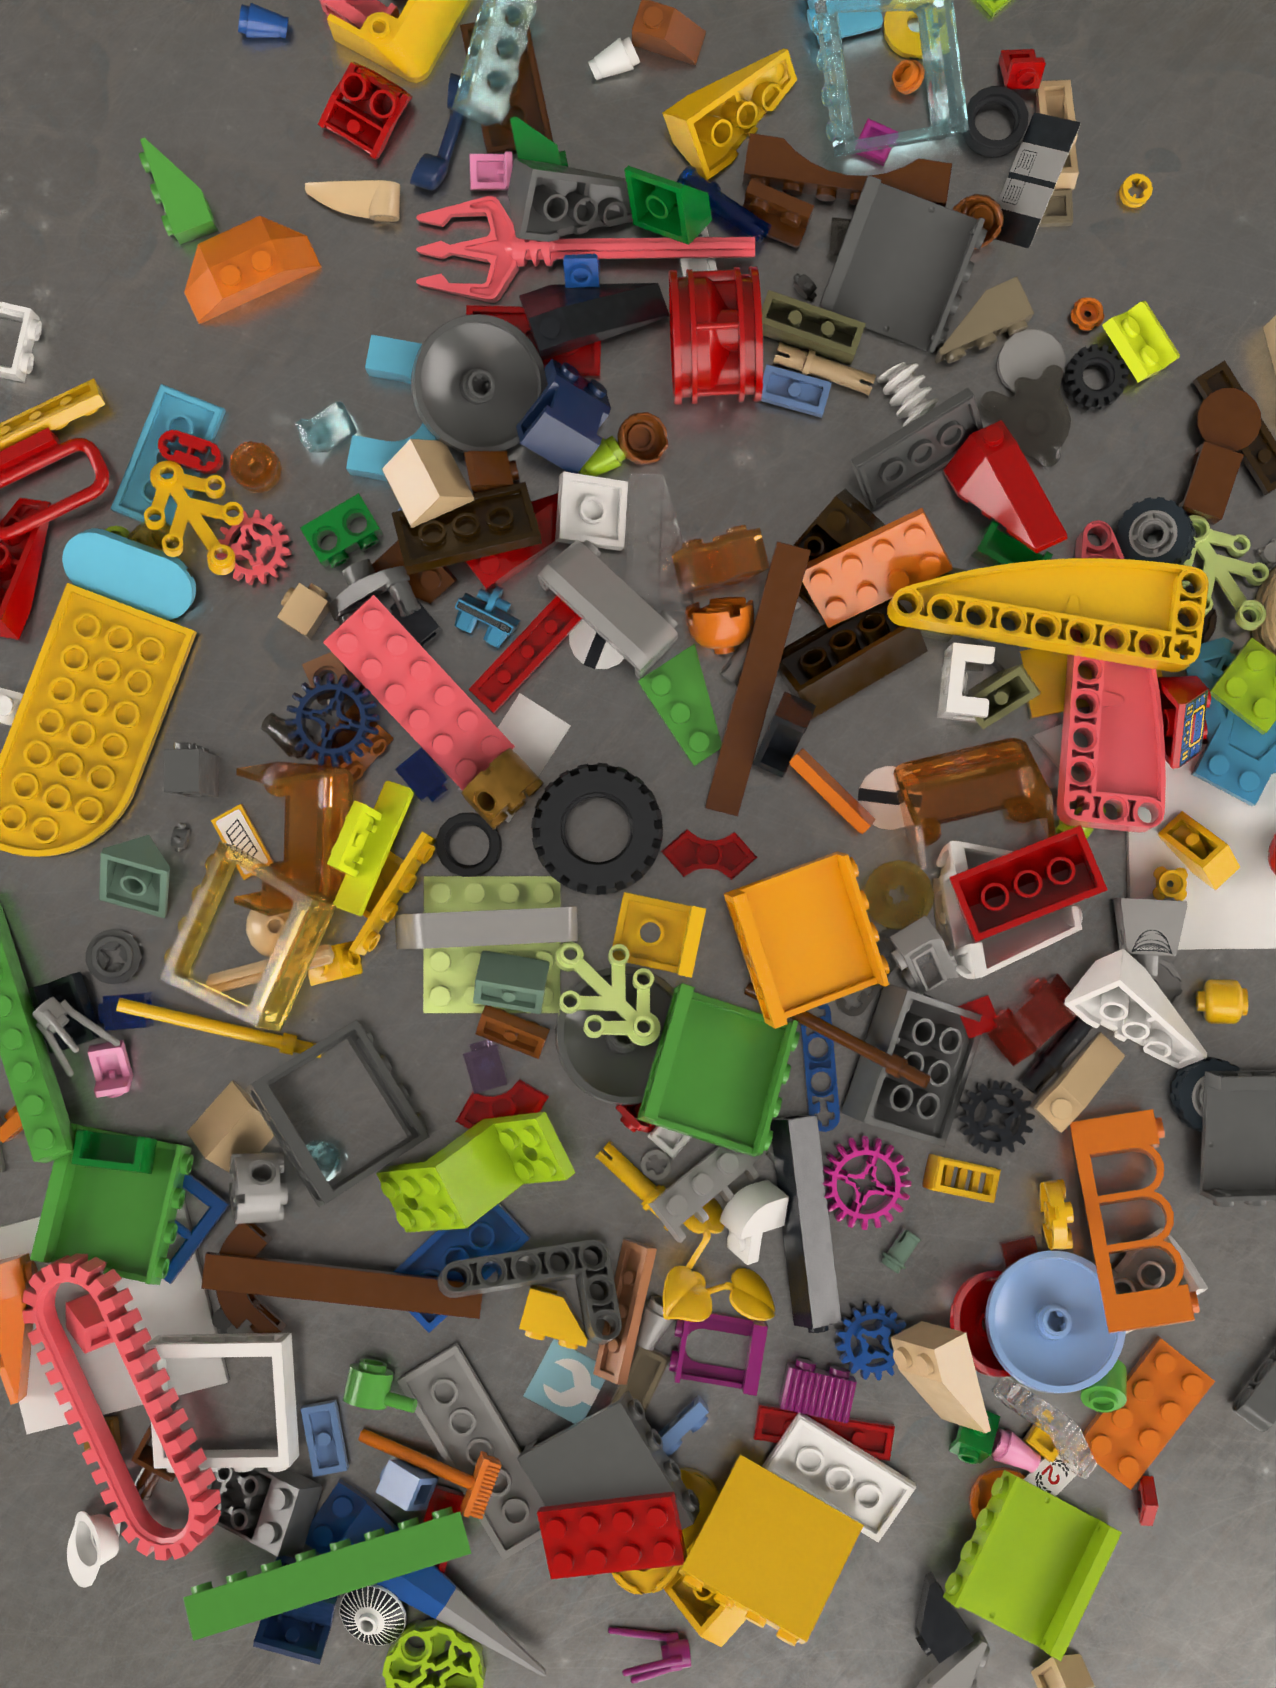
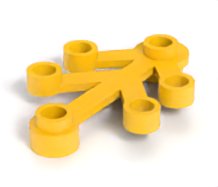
M172 461L157 463L150 472V481L156 492L151 507L147 508L144 512L146 526L152 530H159L164 527L166 523L164 510L170 495L177 504L170 532L162 539L163 552L169 557H177L183 552V537L189 522L208 551L207 563L209 569L217 575H226L232 572L235 567L234 551L229 546L220 544L202 515L224 520L228 525L235 526L243 521V507L237 502L219 505L190 498L184 490L205 492L208 497L218 499L226 492L224 479L218 475H211L204 479L184 474L182 467ZM171 473L173 477L164 479L161 475ZM212 484H219L221 488L218 490H212L209 488V486ZM231 510H235L239 513V515L236 517H230L227 515V513ZM156 514L161 517L160 520L155 522L149 520L151 515ZM174 541L177 542L179 546L177 548L171 549L167 547V544L169 542ZM223 553L227 555V558L218 560L215 558V555Z

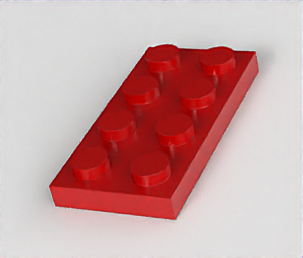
M674 1491L540 1507L537 1511L551 1579L683 1565L687 1558Z

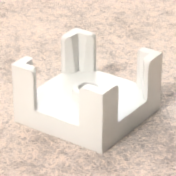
M953 643L944 651L937 718L977 722L974 717H988V699L962 696V693L966 691L968 674L964 672L965 670L981 672L984 669V664H992L994 662L995 647Z

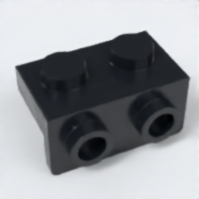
M81 972L73 973L29 989L35 1010L46 1000L54 997L59 1003L66 1000L73 1009L98 1025ZM68 1014L66 1015L69 1022L63 1028L77 1046L100 1038L99 1035ZM54 1033L53 1036L61 1050L69 1049V1046L58 1033ZM43 1034L49 1052L51 1054L54 1053Z

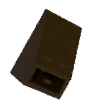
M844 489L832 499L795 542L794 546L811 550L809 562L885 524L847 489ZM802 582L799 596L820 614Z

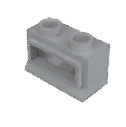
M926 915L890 936L896 949L891 952V955L902 970L900 974L910 990L916 987L920 994H923L947 981L949 978L959 977L942 937Z

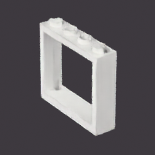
M291 1333L157 1335L146 1344V1351L156 1347L161 1360L152 1365L154 1371L164 1367L167 1371L166 1358L272 1357L278 1449L203 1450L207 1460L198 1466L200 1471L211 1467L213 1472L221 1468H234L235 1472H248L254 1468H267L270 1472H280L288 1469L299 1457ZM168 1382L161 1385L163 1391L168 1390ZM151 1422L154 1469L166 1468L167 1472L175 1473Z

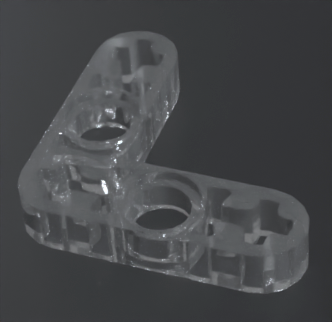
M1001 1377L992 1388L995 1397L1005 1406L1048 1433L1062 1462L1074 1474L1082 1479H1087L1097 1466V1463L1080 1427L1066 1414L1012 1379Z

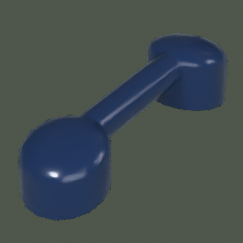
M454 73L450 74L447 108L451 109L452 112L438 155L425 153L420 158L410 180L411 185L432 191L443 182L465 113L469 107L471 90L466 77Z

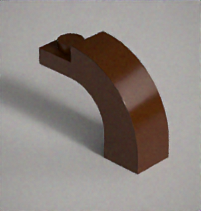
M256 1223L238 1224L224 1241L219 1253L257 1257L273 1238ZM216 1290L217 1298L224 1314L236 1329L246 1319L252 1323L250 1328L254 1333H281L287 1326L255 1294Z

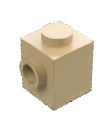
M299 583L295 589L291 587L281 601V605L284 607L277 618L311 640L329 612L328 606L330 602L326 600L328 593L313 583L308 588Z

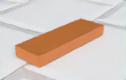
M804 748L789 761L790 765L860 834H863L871 827L876 819Z

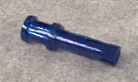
M692 165L683 170L676 182L707 192L709 194L711 211L748 236L755 237V241L758 244L763 241L764 238L762 236L767 237L771 229L770 223L765 222L722 193L721 187L717 182H709L697 174L696 168Z

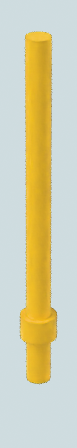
M120 997L116 1011L277 1048L279 1053L293 1055V1053L301 1054L316 1044L299 1040L297 1035L285 1032L282 1036Z

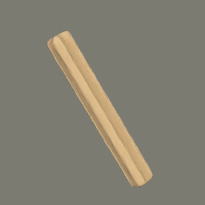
M329 944L308 948L210 974L206 985L210 993H221L331 964L334 952Z

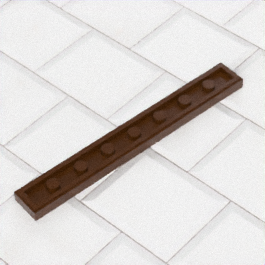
M776 541L705 803V808L738 817L811 550Z
M206 1252L201 1289L475 1319H480L483 1295L482 1293L449 1298L439 1290L438 1277L214 1252ZM447 1278L448 1283L452 1287L459 1288L464 1284V1280Z

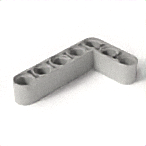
M577 907L395 915L396 949L578 941Z

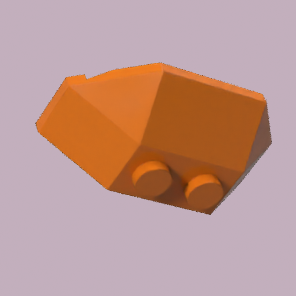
M257 216L198 244L184 293L198 323L201 324L322 267L306 235L265 217Z

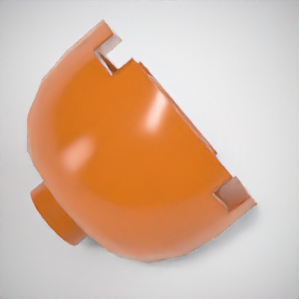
M723 597L709 599L710 604L703 608H700L699 602L687 606L685 614L690 635L695 642L704 648L714 649L715 654L734 652V646L744 643L752 632L755 616L753 600H749L746 603V598Z

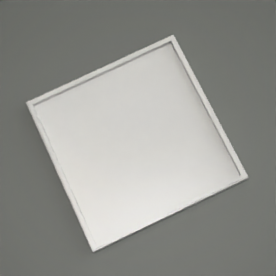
M1202 744L1201 753L1180 768L1172 769L1165 760L1166 790L1163 820L1159 825L1146 832L1126 831L1127 898L1157 900L1152 894L1153 889L1156 887V878L1153 876L1154 870L1160 866L1165 867L1167 870H1175L1179 867L1184 868L1188 873L1185 889L1187 896L1182 901H1187V910L1178 950L1276 949V875L1271 870L1268 862L1269 846L1276 834V773L1272 774L1257 804L1250 806L1191 774L1207 744ZM1139 807V818L1143 822L1150 823V811L1145 807ZM1181 811L1227 843L1240 865V868L1217 890H1214L1194 875L1158 836V833ZM1168 881L1167 886L1172 887L1173 882ZM1164 898V899H1163V900L1176 901L1174 898Z
M184 1201L182 1208L177 1210L176 1220L192 1231ZM40 1216L0 1227V1260L29 1253L31 1258ZM178 1233L174 1243L169 1245L167 1253L169 1260L172 1259L186 1240ZM197 1250L172 1284H169L164 1279H161L160 1285L145 1284V1282L122 1278L114 1286L117 1291L125 1288L129 1289L133 1300L124 1306L127 1311L138 1308L142 1320L133 1326L136 1331L147 1328L151 1340L157 1335L218 1334L217 1328L212 1323L213 1311L207 1289H201L203 1271ZM34 1261L38 1271L50 1264ZM71 1282L61 1283L55 1298L57 1315L102 1414L105 1415L143 1405L115 1342L85 1354L66 1328V1302L87 1295L89 1292L78 1284ZM33 1323V1330L36 1329L35 1323ZM43 1342L33 1346L31 1344L27 1396L19 1401L26 1434L68 1424L64 1413L72 1408L70 1401L59 1405L54 1394L63 1388L61 1381L50 1385L45 1373L54 1368L52 1362L41 1365L36 1353L45 1348ZM145 1343V1344L143 1345L145 1351H146V1344H147V1343ZM224 1357L166 1358L167 1373L170 1378L167 1381L168 1389L174 1387L178 1396L230 1381Z

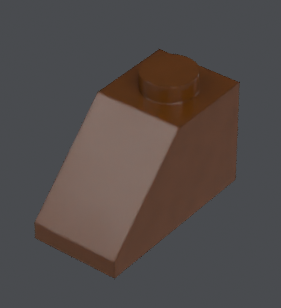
M507 451L464 452L473 494L513 485V481L520 480L516 460L509 461Z

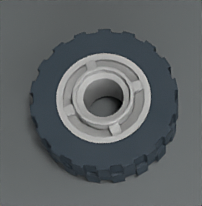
M1149 497L1145 498L1144 501H1137L1132 504L1133 506L1123 513V518L1117 524L1118 531L1115 532V537L1124 559L1184 565V562L1190 559L1191 551L1195 548L1196 544L1194 540L1196 535L1195 528L1186 511L1179 507L1176 502L1165 500L1164 497H1157L1156 499ZM1157 530L1164 532L1163 538L1158 543H1148V537L1152 532Z
M1208 1057L1187 1065L1182 1070L1179 1069L1175 1080L1172 1081V1093H1170V1100L1173 1102L1172 1108L1178 1114V1119L1182 1123L1187 1124V1127L1202 1132L1205 1071H1237L1240 1068L1230 1064L1229 1061Z

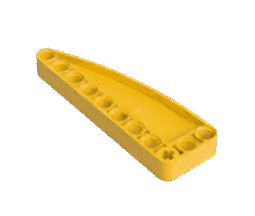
M1108 558L1036 560L978 568L906 586L894 594L887 607V614L894 624L904 627L1168 672H1180L1195 662L1200 653L1209 582L1206 573L1199 568L1164 562ZM1182 580H1187L1193 584L1194 593H1189L1183 588ZM906 600L910 602L913 606V612H902L897 606V601ZM932 607H943L947 612V618L939 619L935 617ZM966 613H977L981 618L982 624H971L966 617ZM1178 613L1185 614L1189 618L1190 627L1183 626L1179 622ZM1007 617L1014 621L1016 630H1006L1001 624V618ZM1042 623L1046 625L1050 631V636L1043 637L1039 635L1035 624ZM1070 629L1079 630L1084 637V642H1075L1070 636ZM1105 635H1111L1116 639L1118 643L1117 649L1106 645ZM1139 641L1147 642L1152 648V653H1143L1139 648ZM1180 654L1184 655L1185 657L1183 659H1180Z

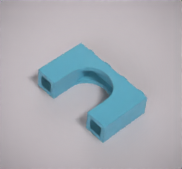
M371 335L365 365L368 375L411 385L414 360L422 344ZM424 423L412 436L400 441H384L352 435L346 469L353 476L388 482L382 468L410 439H438L432 435Z

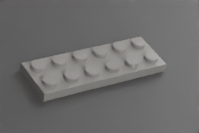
M458 1343L398 1378L397 1382L405 1396L417 1399L415 1413L447 1465L472 1475L481 1451L500 1460L502 1466L498 1473L499 1475L495 1481L489 1502H487L486 1510H484L483 1519H479L501 1558L505 1560L540 1539L542 1535L537 1511L545 1505L517 1459L522 1452ZM459 1486L465 1495L467 1489Z

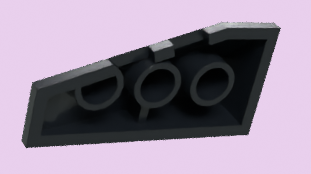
M659 283L600 284V287L565 288V284H555L519 295L542 361L670 316Z

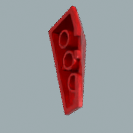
M1002 420L997 421L970 434L943 470L944 476L957 496L964 502L968 503L970 501L981 509V514L989 520L993 518L1006 527L1007 533L1035 553H1039L1068 539L1064 527L1022 450Z
M20 497L0 521V526H10L52 504L47 501ZM49 522L15 539L8 541L0 540V637L20 639L32 608Z

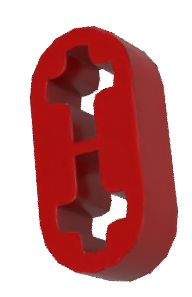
M178 430L166 431L158 440V449L161 455L167 461L175 462L182 467L203 474H213L219 471L223 465V453L211 441ZM177 438L178 442L188 449L187 453L175 450L174 454L171 455V451L167 448L168 442L174 443ZM208 449H210L215 460L214 462L208 461L206 466H203V461L199 457L194 456V453L196 451L206 454Z

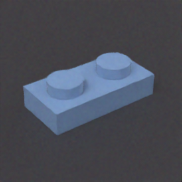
M766 364L761 401L822 418L832 382Z
M699 1395L658 1432L663 1442L662 1449L667 1456L672 1455L683 1443L681 1438L689 1430L693 1433L696 1432L708 1420L706 1416L709 1413L708 1404Z
M337 1400L302 1406L301 1414L313 1477L347 1471L349 1464Z

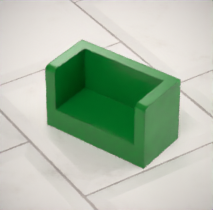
M994 520L986 528L971 554V557L989 567L1036 560H1050L1053 556L1048 551L1043 555L1033 552L1021 542L998 530L999 523Z
M78 1129L72 1164L152 1174L157 1140L143 1136L134 1137Z

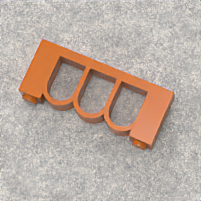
M1150 1109L1072 1122L1070 1124V1131L1108 1334L1193 1322L1195 1320L1194 1313H1200L1196 1291L1189 1292L1188 1284L1179 1285L1184 1274V1262L1179 1251L1172 1244L1164 1241L1168 1238L1174 1225V1212L1170 1203L1161 1194L1155 1192L1159 1189L1164 1177V1163L1161 1155L1155 1149L1160 1145L1159 1138H1165L1162 1118H1155L1154 1110ZM1126 1152H1140L1147 1155L1153 1161L1156 1168V1177L1148 1187L1140 1190L1098 1196L1091 1158ZM1135 1200H1150L1163 1210L1165 1227L1158 1236L1150 1239L1107 1245L1100 1206ZM1156 1248L1165 1251L1172 1258L1175 1265V1275L1167 1286L1116 1295L1109 1254Z

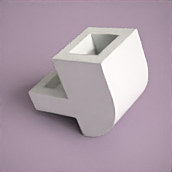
M767 1179L742 1188L725 1206L720 1222L729 1229L727 1248L746 1265L758 1262L762 1233L784 1226L789 1196Z

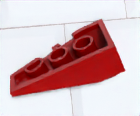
M558 493L531 501L541 533L542 544L464 561L487 592H493L496 586L500 587L560 543L555 541Z

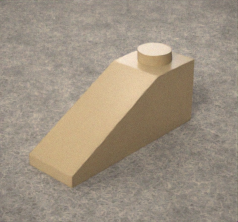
M1099 1032L1040 1093L1030 1107L1054 1130L1062 1133L1087 1107L1124 1059L1125 1055L1106 1036Z

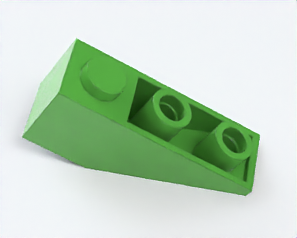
M145 137L140 139L144 151L139 153V157L145 172H152L155 183L150 184V188L156 203H163L166 215L161 216L168 236L174 235L181 245L218 232L208 200L202 190Z

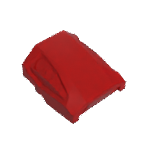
M350 62L344 76L332 92L318 125L370 154V157L378 159L400 115L413 96L374 70L356 62Z

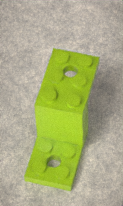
M546 1112L482 1119L427 1161L385 1166L376 1175L381 1182L382 1192L389 1198L396 1212L398 1223L406 1232L466 1229L523 1184L564 1181L576 1172Z

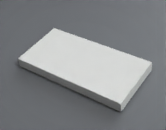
M803 1413L796 1415L762 1465L763 1468L863 1524L861 1532L878 1543L916 1489L915 1482Z

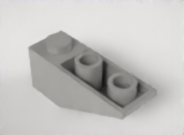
M977 1631L972 1635L974 1641L941 1662L919 1682L917 1688H976V1673L979 1666H985L990 1651L984 1634Z

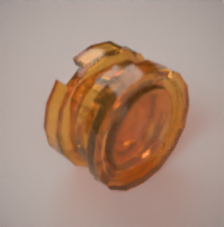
M249 441L242 443L231 455L229 464L231 475L238 484L250 492L264 493L270 491L281 479L282 465L280 459L269 446L262 442Z

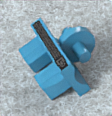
M499 586L495 587L492 594L481 588L477 598L465 593L463 598H459L455 605V608L459 610L455 627L471 633L474 631L478 620L489 625L483 640L498 648L517 629L521 620L505 613L510 609L511 603L501 599L504 589Z

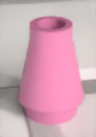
M997 1429L991 1453L993 1460L1024 1469L1030 1473L1035 1472L1041 1462V1455L1031 1449L1010 1429Z

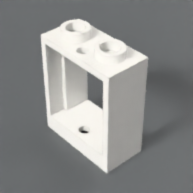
M0 302L1 318L22 322L12 367L0 365V377L25 383L26 375L30 374L33 369L34 355L32 354L34 341H38L40 338L42 323L39 321L40 317L31 308Z

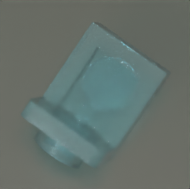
M335 402L311 419H300L295 423L299 431L300 441L311 453L329 452L357 433L343 402Z

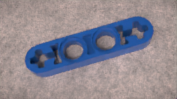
M828 1004L818 1006L819 1009H824V1015L819 1016V1018L832 1024L831 1011ZM800 1024L808 1115H815L820 1113L821 1110L819 1101L812 1103V1096L823 1098L832 1094L833 1101L825 1100L827 1111L833 1112V1118H829L826 1125H822L818 1119L819 1131H831L838 1125L840 1120L834 1042L818 1032L806 1035L807 1027ZM813 1038H823L827 1042V1051L821 1057H814L809 1053L808 1044ZM817 1072H825L830 1076V1086L824 1091H817L812 1087L811 1079Z

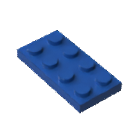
M499 1203L466 1229L437 1230L393 1272L439 1277L441 1271L453 1261L515 1252L531 1236ZM484 1266L481 1269L482 1277L486 1280L496 1270L491 1266ZM456 1271L447 1273V1278L463 1280L462 1275ZM410 1312L428 1333L447 1317V1315Z

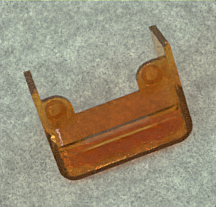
M1007 738L905 762L898 765L893 772L907 838L920 869L927 868L924 846L933 844L941 837L940 824L1005 809L1010 819L1020 823L1039 819L1047 837L1055 835L1052 793L1027 743L1021 739Z
M273 762L236 768V775L263 783L269 794L277 797L285 796L284 860L274 862L265 869L262 876V891L235 896L234 904L267 916H274L333 903L345 873L331 867L327 862L342 830L345 817L353 804L354 781L351 772L348 769L333 767L332 765L321 766L318 764Z

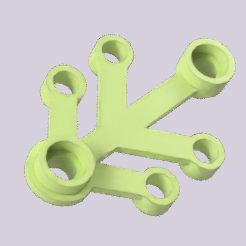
M1190 515L1189 517L1193 522L1192 525L1195 528L1197 537H1194L1196 544L1195 548L1191 551L1192 555L1189 560L1187 559L1184 562V565H1193L1196 551L1204 561L1202 571L1206 573L1209 582L1205 615L1213 607L1211 596L1216 579L1236 610L1235 621L1238 626L1244 630H1255L1264 622L1266 610L1256 600L1247 601L1230 573L1244 576L1248 583L1259 586L1269 576L1268 567L1260 562L1252 564L1216 554L1211 544L1227 548L1228 553L1235 558L1243 557L1250 549V540L1242 534L1234 536L1212 530L1205 518L1198 515ZM1234 542L1241 543L1243 550H1238L1234 546ZM1253 570H1258L1262 574V578L1255 577ZM1182 581L1183 588L1191 584L1189 581ZM1243 614L1251 615L1253 622L1247 621Z
M575 942L561 944L555 956L557 966L566 972L575 971L600 996H579L575 991H565L559 1000L560 1009L568 1014H572L577 1010L616 1011L625 1020L604 1021L598 1015H591L586 1019L583 1027L588 1037L598 1038L601 1035H627L634 1044L640 1046L650 1045L655 1042L660 1034L661 1027L658 1018L650 1013V988L654 982L653 973L646 968L638 969L634 973L632 984L637 989L635 1010L626 1001L625 964L630 955L626 946L616 944L611 947L608 953V961L611 964L610 986L583 959L584 953L580 945ZM566 950H573L576 953V958L569 960L565 958L564 952ZM615 951H621L625 958L618 961L613 958L612 954ZM645 975L648 977L649 983L641 985L637 981V977ZM566 997H572L576 1000V1005L574 1007H567L563 1000ZM592 1021L598 1022L601 1029L593 1032L588 1028V1024ZM645 1022L649 1025L650 1030L642 1033L638 1030L637 1024Z

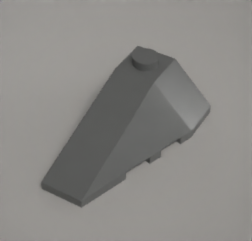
M514 158L508 198L517 238L551 242L559 240L560 236L572 233L579 235L587 233L588 229L604 225L611 227L633 221L626 178L546 162Z

